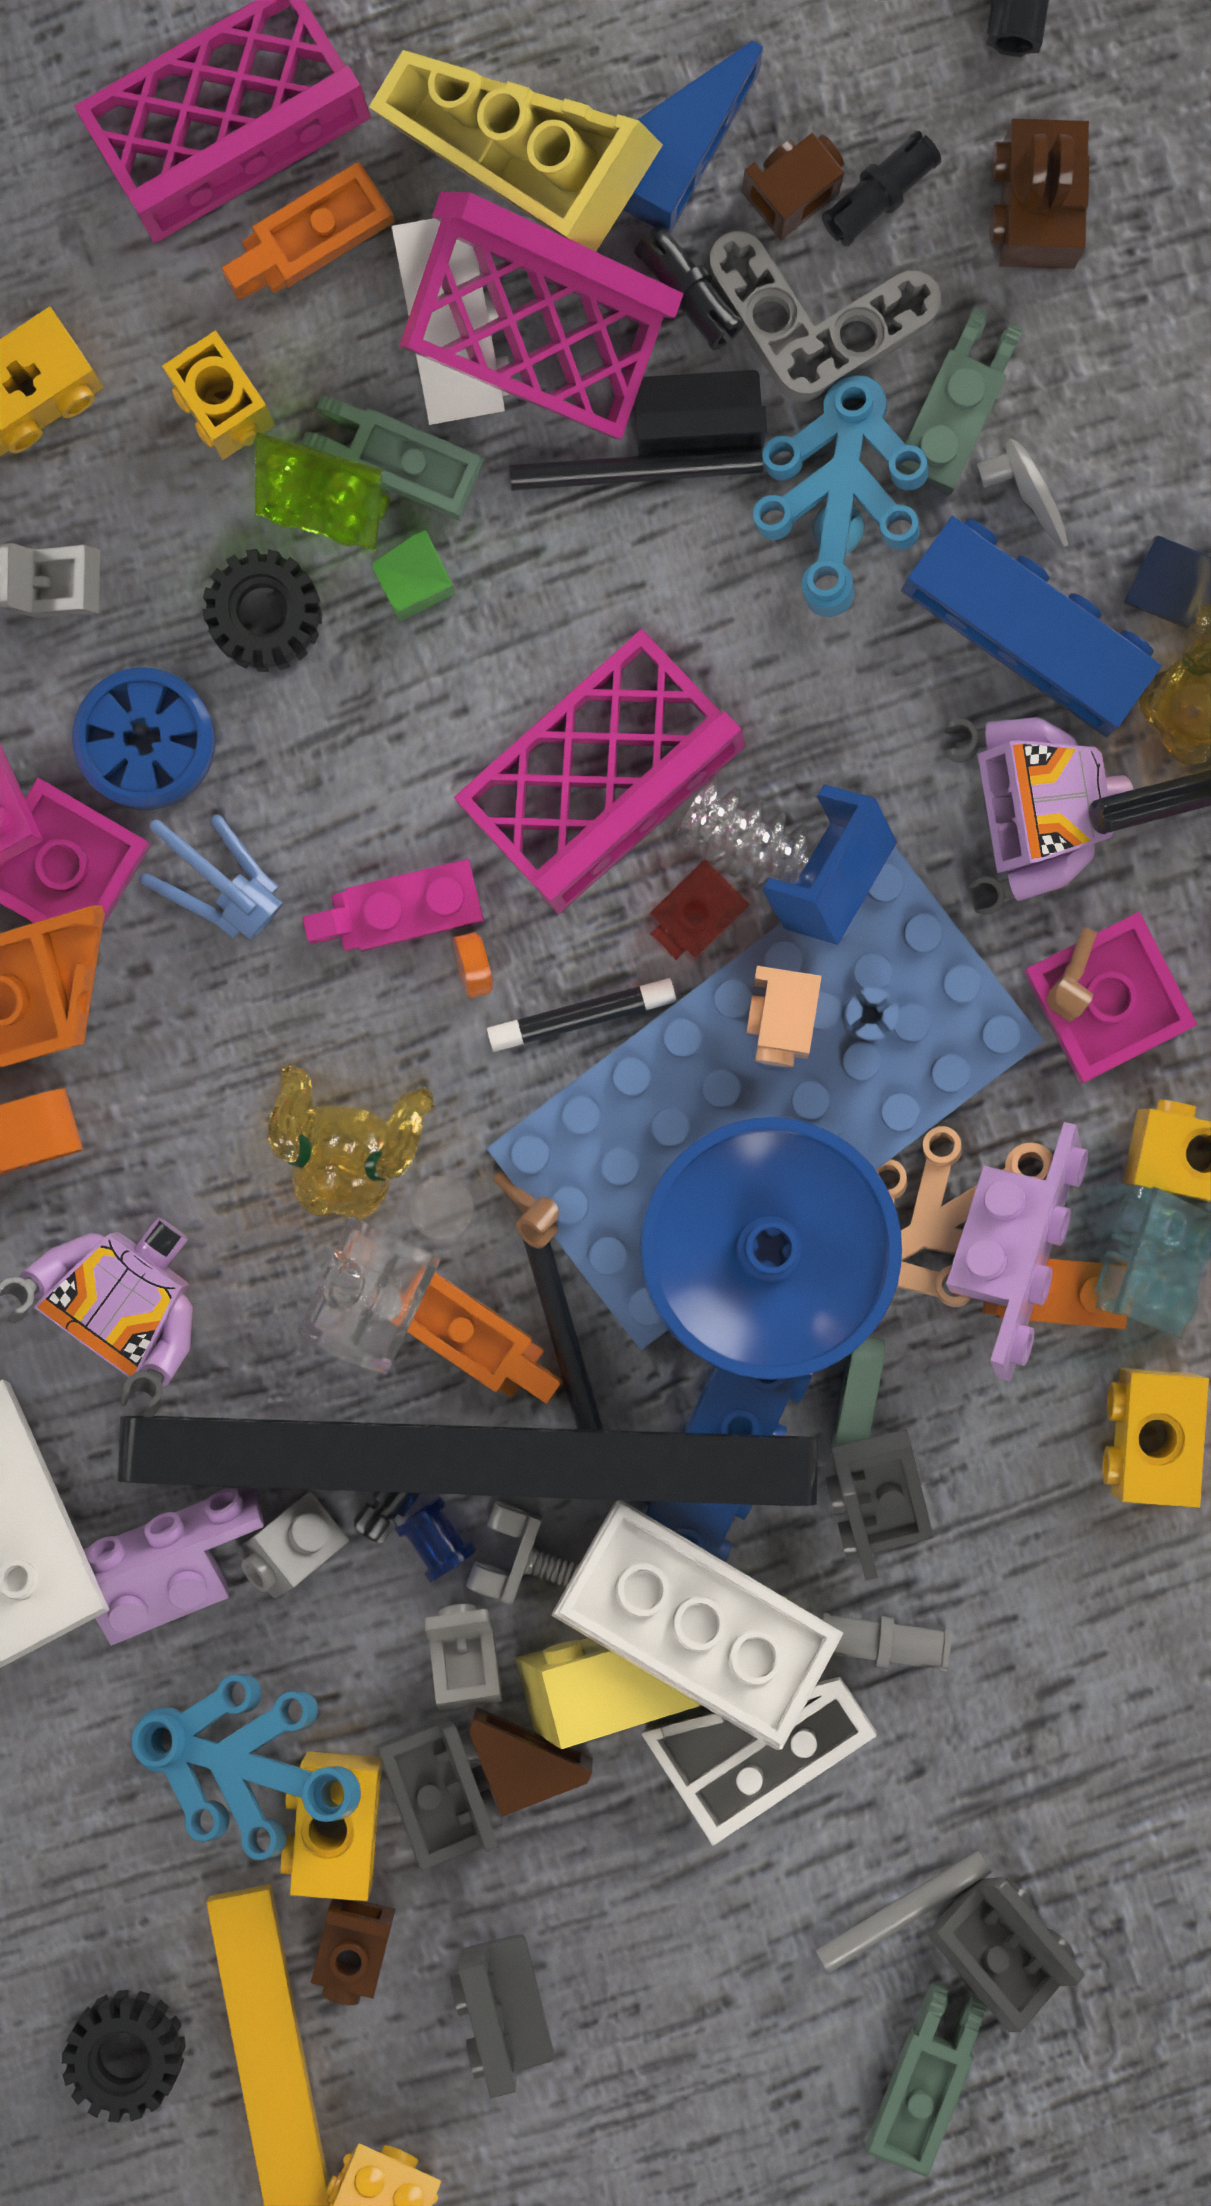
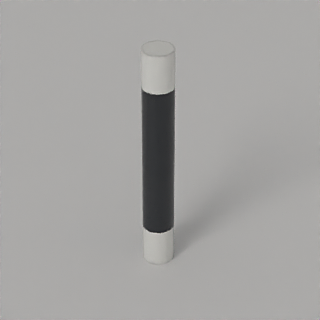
M667 978L488 1027L487 1032L492 1050L496 1052L676 1003L677 1001L671 979Z

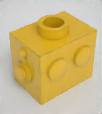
M216 330L194 345L187 347L182 353L162 365L173 385L171 390L176 403L187 414L191 412L197 421L194 424L199 437L210 448L214 446L222 460L244 446H251L254 439L275 426L267 405Z
M359 2143L351 2153L344 2156V2167L341 2173L339 2172L337 2177L332 2176L325 2192L328 2195L327 2201L330 2202L329 2206H432L438 2200L437 2191L441 2180L417 2170L418 2159L407 2152L384 2145L380 2153Z

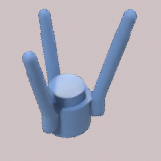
M214 815L211 818V823L251 881H248L240 874L231 882L161 821L153 820L150 823V829L167 846L222 892L216 904L224 911L222 912L148 873L140 876V883L159 893V895L216 924L232 939L240 932L249 941H252L275 917L284 903L274 895L279 886L263 873L223 817Z

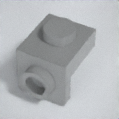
M14 543L1 544L0 608L37 619L99 614L101 550L87 545L33 550Z
M309 1491L258 1533L236 1548V1551L243 1559L241 1566L248 1580L257 1589L263 1592L268 1591L276 1599L298 1585L346 1545L349 1539L313 1493Z
M456 1604L439 1610V1616L425 1618V1632L430 1643L435 1700L438 1710L502 1702L494 1627L488 1610H477L476 1606L471 1604Z

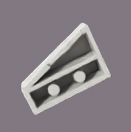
M435 218L392 226L408 315H410L441 222ZM456 240L449 266L458 286L480 275V270L473 247ZM442 286L440 288L438 296L444 293ZM483 287L461 297L473 330L498 318L489 291L483 292ZM449 304L432 312L423 340L442 347L461 337ZM491 335L478 341L488 368L496 371L509 364L508 355L495 358ZM466 349L455 353L469 359ZM416 354L429 425L505 411L502 396L511 394Z

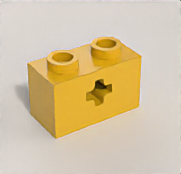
M50 306L0 339V456L8 451L19 453L31 447L41 438L43 434L41 429L61 416L71 418L82 413L94 402V394L104 388ZM27 379H31L37 390L32 395L26 397L20 384Z

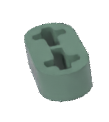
M869 1336L845 1358L832 1429L831 1448L866 1440L870 1437L883 1367L884 1339Z

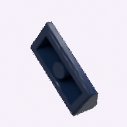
M1155 536L1146 547L1124 603L1211 638V557L1164 537Z

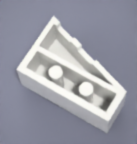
M841 1677L816 1684L782 1750L772 1748L712 1711L646 1728L641 1733L713 1846L877 1736L876 1730Z

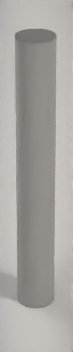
M977 1850L817 1949L816 1952L828 1973H831L988 1876L992 1871L980 1851Z

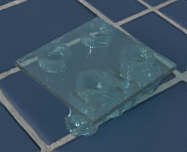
M1135 1185L1132 1195L1124 1196L1116 1227L1137 1233V1237L1113 1232L1111 1239L1132 1246L1131 1256L1107 1250L1105 1255L1106 1258L1128 1266L1127 1269L1103 1264L1097 1286L1093 1294L1099 1296L1095 1308L1119 1316L1122 1314L1174 1337L1183 1339L1187 1323L1193 1318L1198 1306L1197 1291L1206 1263L1211 1259V1214L1159 1188L1153 1187L1149 1189Z

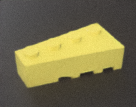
M402 50L369 108L401 133L547 229L597 252L663 146L639 120L619 114L616 117L593 110L589 105L566 98L563 101L539 94L529 87L507 81V83L489 79L480 76L475 71L406 50Z
M590 1638L559 1643L544 1650L515 1657L533 1731L560 1749L701 1706L699 1703Z

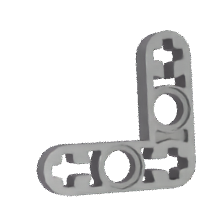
M745 231L726 233L714 243L710 252L709 272L713 276L711 281L713 286L735 315L744 322L741 330L779 390L787 398L796 402H810L820 398L840 379L860 373L925 332L933 324L941 305V292L937 283L928 274L921 271L908 270L897 274L814 326L768 252L754 235ZM731 251L738 258L745 257L746 255L751 257L747 273L756 289L744 302L739 297L746 295L747 284L740 273L736 270L728 273L723 271L726 267V253ZM764 279L769 283L758 287ZM905 290L911 297L922 294L925 300L920 310L921 315L917 317L911 309L905 310L893 318L890 328L895 334L889 335L884 316L899 306L902 297L901 291ZM767 301L781 304L789 316L788 324L782 330L775 333H767L760 330L753 320L755 308ZM876 305L881 307L882 315L874 308ZM852 321H862L873 329L875 344L864 352L850 351L842 344L840 338L841 329ZM826 338L832 356L842 367L836 369L834 360L830 357L816 368L815 382L810 384L804 377L793 380L790 375L795 364L794 358L800 357L805 364L816 360L823 355L825 345L820 340Z

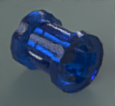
M441 1497L430 1502L395 1527L399 1537L406 1536L427 1566L424 1575L429 1582L443 1576L477 1550L472 1542L464 1543L443 1510L446 1504Z

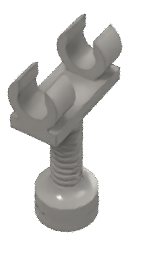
M496 1501L487 1526L498 1532L522 1538L511 1573L493 1565L475 1561L466 1587L480 1594L513 1604L523 1575L533 1572V1576L539 1574V1578L545 1576V1580L551 1579V1582L555 1583L557 1581V1584L561 1585L563 1583V1586L567 1587L579 1564L576 1566L573 1562L569 1564L568 1560L563 1562L562 1558L557 1560L556 1556L551 1557L548 1553L545 1555L542 1551L539 1553L534 1547L543 1516Z

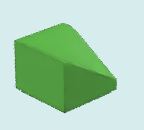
M426 530L413 535L371 563L372 569L399 622L455 595L453 584Z

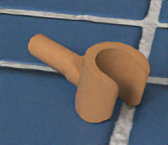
M1087 928L1081 930L1070 964L1047 996V1004L1050 1009L1068 1022H1072L1075 1018L1079 1017L1094 996L1092 992L1078 983L1085 972L1084 969L1097 935L1095 931Z
M500 1170L494 1176V1182L513 1200L518 1209L524 1213L516 1221V1229L519 1235L530 1246L538 1249L543 1248L558 1233L556 1221L558 1220L559 1211L557 1204L547 1197H541L536 1200L521 1188L515 1187L504 1171Z

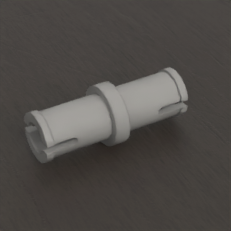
M823 1613L822 1620L843 1632L832 1655L873 1660L877 1668L888 1669L890 1663L939 1669L942 1672H947L951 1648V1630L944 1629V1631L897 1625L894 1624V1617L881 1616L880 1622L831 1616L828 1613Z

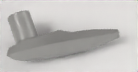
M1009 438L1004 445L1005 454L976 464L983 487L986 488L1014 478L1021 500L1033 510L1047 534L1060 549L1068 546V541L1058 508L1026 449L1017 441Z

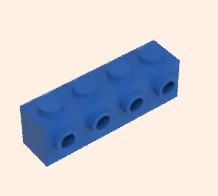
M952 515L908 576L901 592L1107 738L1120 726L1163 666L1151 657L1154 653L1153 648L1136 634L1127 630H1123L1119 634L1099 619L1102 616L1100 610L1086 598L1075 593H1070L1067 597L1047 583L1050 579L1048 573L1034 561L1024 556H1018L1015 560L995 546L998 541L996 536L982 524L972 519H966L963 523Z
M713 1367L684 1432L785 1436L787 1427L778 1422L789 1400L797 1404L801 1401L813 1373L788 1379L767 1380L734 1375ZM651 1501L645 1514L722 1561L727 1562L733 1543L724 1538L734 1517L745 1520L753 1505Z

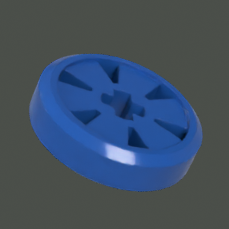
M137 667L111 674L89 691L80 704L75 716L72 743L74 755L82 774L98 792L124 807L138 810H154L178 803L189 796L202 783L213 762L216 735L210 712L192 687L169 672L156 668ZM142 723H146L152 732H160V742L151 743L153 752L147 755H143L136 746L128 745V737L137 735L135 727Z

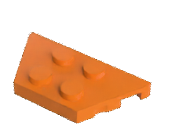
M92 905L0 933V1068L84 1044L105 916L102 905Z

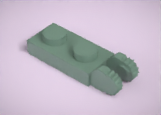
M976 306L970 315L955 350L949 349L905 445L919 447L926 454L929 474L925 483L949 494H952L1007 377L1003 372L1023 332V328L1010 323L1009 328L1003 331L995 348L997 353L990 367L967 357L973 343L979 340L987 323L985 317L988 312ZM905 461L897 470L910 475L919 469L920 464L915 461Z
M321 395L315 409L318 413L322 414L325 419L332 423L341 424L349 429L358 431L350 448L320 433L306 431L300 443L302 449L329 463L342 466L344 471L461 521L486 464L485 458L369 407L364 411L332 397Z
M934 1981L928 1988L925 1999L920 2007L916 2028L911 2026L865 2145L868 2155L924 2177H928L973 2062L974 2056L971 2051L984 2019L986 2007L982 2000L970 1996L960 2011L953 2042L937 2037L935 2032L948 2002V1987Z

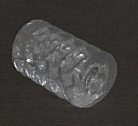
M712 774L705 781L676 833L677 835L683 829L687 831L685 851L691 854L702 844L708 842L707 863L714 866L729 854L732 856L729 876L734 879L749 867H752L754 871L751 888L755 891L760 890L768 878L795 884L818 844L817 842L810 849L806 847L808 826L802 824L788 836L784 835L785 813L780 811L769 821L763 823L761 821L764 804L762 800L757 799L745 810H740L739 803L742 789L735 786L722 798L716 796L719 776Z

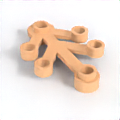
M938 1126L932 1128L923 1139V1153L926 1163L911 1224L901 1230L902 1261L924 1248L951 1255L956 1254L963 1232L962 1229L957 1228L966 1222L977 1185L942 1206L951 1166L959 1160L962 1150L959 1135L949 1127ZM946 1138L954 1144V1150L948 1156L938 1157L931 1152V1144L936 1139ZM1024 1143L1015 1147L1009 1153L1004 1171L1023 1175L1018 1168L1019 1163L1025 1158L1033 1157L1038 1159L1043 1165L1042 1171L1038 1175L1033 1176V1178L1046 1180L1053 1159V1154L1046 1147L1037 1143ZM890 1159L876 1171L880 1174L888 1170L899 1175L900 1181L898 1185L888 1190L894 1203L895 1199L901 1197L907 1188V1176L904 1167L899 1162ZM901 1261L897 1288L939 1297L945 1305L950 1307L964 1306L972 1299L963 1295L953 1297L943 1290V1284L948 1279L952 1265L938 1272Z

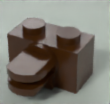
M1012 119L1004 141H995L992 152L991 178L994 182H1002L1001 205L993 204L989 239L990 244H1000L999 266L1075 269L1086 246V211L1089 197L1090 156H1088L1089 121Z

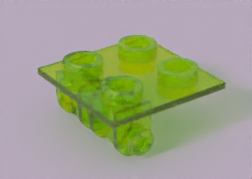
M259 432L256 434L255 515L267 518L276 525L287 528L297 527L329 537L341 545H356L376 551L379 520H384L390 496L381 493L383 474L381 469Z

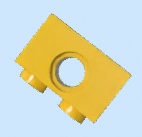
M1158 1099L1156 1110H1137L1122 1184L1211 1202V1163L1205 1170L1198 1172L1189 1165L1186 1158L1187 1146L1194 1137L1200 1135L1211 1144V1121L1194 1118L1196 1106Z
M1119 1368V1381L1110 1383L1107 1394V1417L1110 1421H1116L1114 1446L1105 1447L1102 1463L1103 1482L1106 1485H1111V1495L1122 1502L1200 1508L1209 1378L1195 1373ZM1152 1420H1161L1167 1431L1164 1445L1155 1452L1144 1453L1139 1445V1433L1142 1427Z
M307 1751L300 1764V1768L314 1772L320 1768L344 1767L356 1776L360 1785L361 1797L356 1810L350 1816L344 1818L347 1832L340 1837L329 1838L317 1830L314 1818L306 1811L302 1798L286 1793V1809L296 1810L295 1835L286 1834V1844L281 1853V1874H291V1896L368 1901L374 1877L382 1774L380 1757ZM334 1781L330 1788V1796L333 1802L338 1805L344 1800V1789L341 1783Z

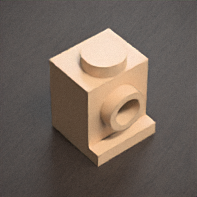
M757 966L754 986L766 988L765 997L752 995L746 1031L747 1034L759 1035L755 1057L756 1062L781 1067H793L795 1057L808 1058L822 976Z

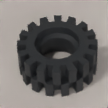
M257 549L246 550L247 557L239 560L234 554L226 559L229 565L223 571L216 568L210 576L214 581L212 587H205L203 599L206 602V609H202L204 621L209 628L208 632L220 650L241 667L247 669L248 666H252L258 672H269V667L277 666L279 670L290 667L288 662L295 657L299 661L308 654L306 647L310 642L315 645L319 637L317 627L318 623L322 624L323 613L320 609L319 602L321 601L309 575L301 569L299 563L291 557L288 560L283 558L278 551L268 549V554H260ZM258 588H271L283 595L287 603V615L283 624L277 630L268 634H255L248 631L242 626L239 619V607L243 598L249 592Z
M129 1990L117 1991L113 1999L109 2000L107 1994L98 1998L91 2009L87 2007L66 2040L68 2044L62 2053L61 2064H67V2068L62 2075L65 2086L74 2083L76 2088L71 2097L78 2105L84 2099H87L91 2103L87 2113L96 2118L102 2109L110 2112L109 2122H120L125 2113H129L130 2120L134 2121L142 2118L147 2108L153 2112L161 2106L164 2097L170 2094L184 2062L182 2054L186 2048L185 2036H178L181 2023L177 2016L170 2020L165 2014L169 2006L161 1999L156 2007L148 2003L149 1993L140 1991L136 1998H129ZM116 2033H129L136 2036L147 2049L148 2064L146 2069L139 2075L131 2078H120L111 2074L101 2061L100 2048L102 2042Z

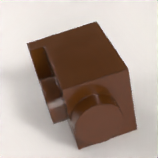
M812 132L797 145L792 140L786 141L763 163L765 170L763 172L755 162L745 169L742 194L781 241L839 195L845 173L842 169L844 166L843 158L833 142L823 134L816 137Z
M332 1899L327 1912L311 1979L312 1984L324 1986L322 1991L324 1998L343 2005H357L360 2002L361 1996L374 1998L396 1909L366 1901ZM345 1950H352L360 1956L361 1964L355 1965L339 1961L338 1955Z

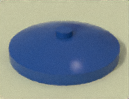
M764 1117L741 1120L722 1126L695 1141L670 1164L657 1182L649 1198L641 1227L640 1264L643 1280L651 1303L665 1327L678 1342L702 1361L720 1370L748 1378L769 1380L805 1376L823 1370L851 1354L872 1334L886 1314L898 1285L901 1270L902 1237L899 1219L890 1193L877 1171L859 1151L839 1136L819 1126L790 1118Z

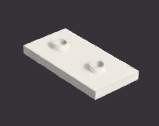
M3 1379L0 1381V1668L109 1611L11 1383Z
M622 1500L614 1502L551 1614L553 1617L776 1750H782L843 1635V1632Z

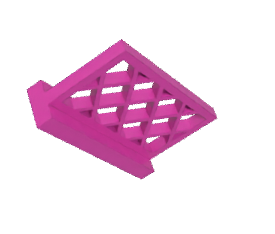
M255 0L74 105L78 116L154 244L371 119L361 85L348 65L345 67L304 0ZM290 6L298 18L292 40L264 35L263 31L267 19ZM307 34L312 40L313 44L305 43ZM225 43L244 46L238 71L209 66L213 50ZM258 49L287 55L280 81L250 75ZM300 58L326 63L332 75L311 87L293 83ZM172 74L190 78L183 104L154 98L158 83ZM204 81L232 86L225 112L196 107ZM245 90L275 95L271 110L254 119L238 115ZM117 106L136 109L128 135L102 130L96 118ZM150 112L178 118L170 144L142 139ZM191 121L220 127L216 142L201 151L184 147ZM114 148L123 150L121 159H119ZM137 153L165 158L161 174L136 187L130 174Z
M440 192L432 218L441 222L399 347L608 437L622 440L663 318L676 317L684 293L471 192ZM456 240L473 247L482 274L458 286L449 266ZM492 256L505 262L495 267ZM520 268L527 272L536 298L511 310L500 277ZM546 281L558 287L549 291ZM487 284L498 318L473 330L461 297ZM442 286L444 293L438 296L440 288ZM570 293H574L580 296L589 322L565 334L553 302ZM449 304L461 337L442 347L423 340L432 312ZM598 305L610 311L602 315ZM541 310L552 341L527 353L516 322ZM626 317L640 325L631 350L617 357L606 326ZM503 329L515 361L494 371L487 367L478 341ZM593 333L604 365L580 377L569 345ZM466 349L469 359L455 353ZM557 353L567 384L547 394L541 391L532 365ZM519 372L523 383L510 377ZM608 376L615 397L608 418L605 419L593 413L585 388ZM572 395L575 405L563 400Z
M641 629L453 798L559 915L739 754L746 745L742 729L725 711L722 713L647 633ZM643 652L658 667L657 691L622 690L623 669ZM667 678L679 691H666ZM613 679V689H602ZM587 701L612 702L610 733L575 732L576 711ZM621 702L656 703L655 734L619 733ZM665 703L693 704L706 718L689 735L663 734ZM566 721L565 732H554ZM540 743L564 744L563 775L528 774L529 753ZM574 744L609 745L607 777L572 776ZM618 745L654 746L653 767L641 778L616 777ZM663 746H674V748L662 758ZM519 763L518 774H507ZM493 785L517 786L515 818L488 817L475 802ZM527 786L562 787L560 819L525 818ZM571 787L606 788L605 810L594 820L569 819ZM616 788L627 789L619 798L615 800ZM500 829H514V844ZM524 829L559 830L558 852L537 870L523 855ZM568 831H581L568 842Z

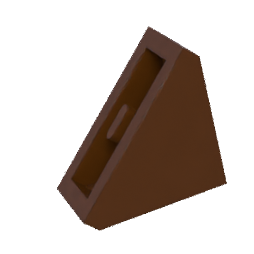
M476 1707L471 1718L469 1734L501 1817L588 1783L592 1774V1757L569 1747L560 1749L539 1734Z

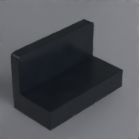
M744 370L648 376L642 379L635 399L638 456L764 447L767 434L766 406L761 404L760 375L758 371Z

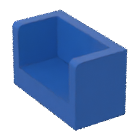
M823 785L817 798L830 825L795 884L768 878L762 891L784 929L838 945L897 841L876 798Z

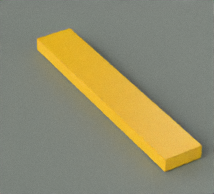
M272 1884L211 1895L208 1897L206 1904L264 2206H329L330 2202L327 2201L328 2195L325 2194L329 2180Z

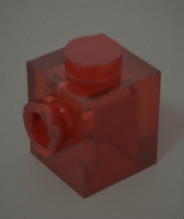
M704 859L650 912L649 919L656 927L649 935L675 961L684 954L694 963L748 909L750 904Z

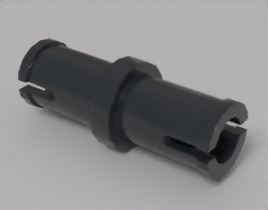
M914 131L908 140L880 165L870 164L861 172L860 183L831 209H827L822 214V221L830 235L837 242L841 240L843 246H849L884 212L893 213L904 202L903 195L929 171L940 165L941 155L936 145L928 136L925 135L923 137L922 132Z
M665 225L654 228L650 232L656 239L654 241L655 245L663 255L657 251L646 236L637 244L634 254L645 263L660 283L684 293L678 310H683L708 341V345L712 350L720 349L727 342L722 337L724 332L714 320L718 321L731 339L741 331L744 322L735 315L710 284L713 276L703 265L696 266L671 236L669 229Z

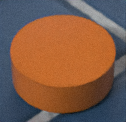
M476 932L453 937L456 961L467 998L471 999L490 994L491 990H493V982L481 936L477 935Z

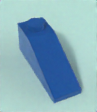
M754 41L749 42L637 119L663 146L623 208L624 211L655 228L665 225L671 234L760 72L763 53L762 45Z

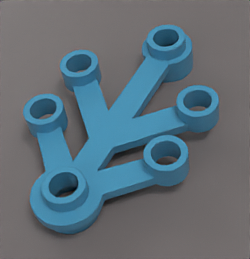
M860 375L848 376L834 383L825 395L823 415L792 438L788 436L772 438L766 443L762 453L767 473L779 481L794 478L801 471L803 460L837 438L834 458L783 497L777 495L763 497L756 503L753 509V519L759 534L766 539L777 540L785 537L791 531L793 522L828 497L818 562L812 564L805 571L801 583L807 606L812 612L823 617H833L842 614L851 606L855 597V587L851 572L844 565L854 498L858 500L879 525L882 539L888 547L895 550L907 549L916 543L920 534L918 517L915 511L908 506L897 505L864 467L860 459L863 440L865 439L889 464L892 482L900 489L914 490L922 486L928 478L929 468L926 454L917 446L905 445L886 423L884 418L887 412V401L882 387L875 380ZM859 398L866 401L862 408L855 411H850L843 407L846 402L852 399ZM787 451L794 455L792 460L785 465L772 463L773 457L780 452ZM905 461H915L920 464L919 469L910 475H904L897 471L898 467ZM778 510L784 513L783 519L777 524L768 525L762 522L763 517L770 511ZM904 520L909 522L911 527L906 533L895 535L888 531L893 522ZM833 575L838 578L837 584L832 589L821 590L815 586L818 579L823 576Z
M234 1674L225 1677L219 1683L217 1691L184 1712H180L175 1708L165 1707L153 1709L146 1713L133 1731L132 1749L136 1758L148 1770L166 1774L186 1815L184 1821L185 1829L192 1839L199 1842L216 1840L226 1833L230 1821L229 1813L222 1803L215 1800L207 1801L192 1764L210 1769L242 1832L241 1845L244 1852L254 1860H264L276 1857L283 1851L286 1844V1832L277 1820L265 1817L248 1781L302 1798L304 1807L309 1815L322 1822L340 1820L350 1816L359 1804L361 1790L356 1776L344 1767L332 1766L320 1768L312 1772L253 1753L286 1731L305 1730L313 1725L318 1715V1706L314 1697L305 1691L283 1693L277 1698L272 1709L220 1742L197 1736L227 1713H247L255 1709L259 1704L261 1688L258 1681L249 1674ZM237 1682L243 1685L246 1692L244 1702L240 1706L235 1703L232 1697V1690ZM294 1699L299 1701L303 1709L302 1717L297 1723L290 1718L288 1712L289 1705ZM166 1728L169 1729L172 1736V1746L169 1751H166L161 1744V1735ZM334 1781L341 1783L344 1789V1800L340 1805L334 1803L330 1796V1788ZM205 1809L212 1814L214 1820L212 1830L209 1833L202 1828L200 1821ZM261 1827L268 1831L271 1838L270 1846L266 1851L262 1850L257 1843V1834Z

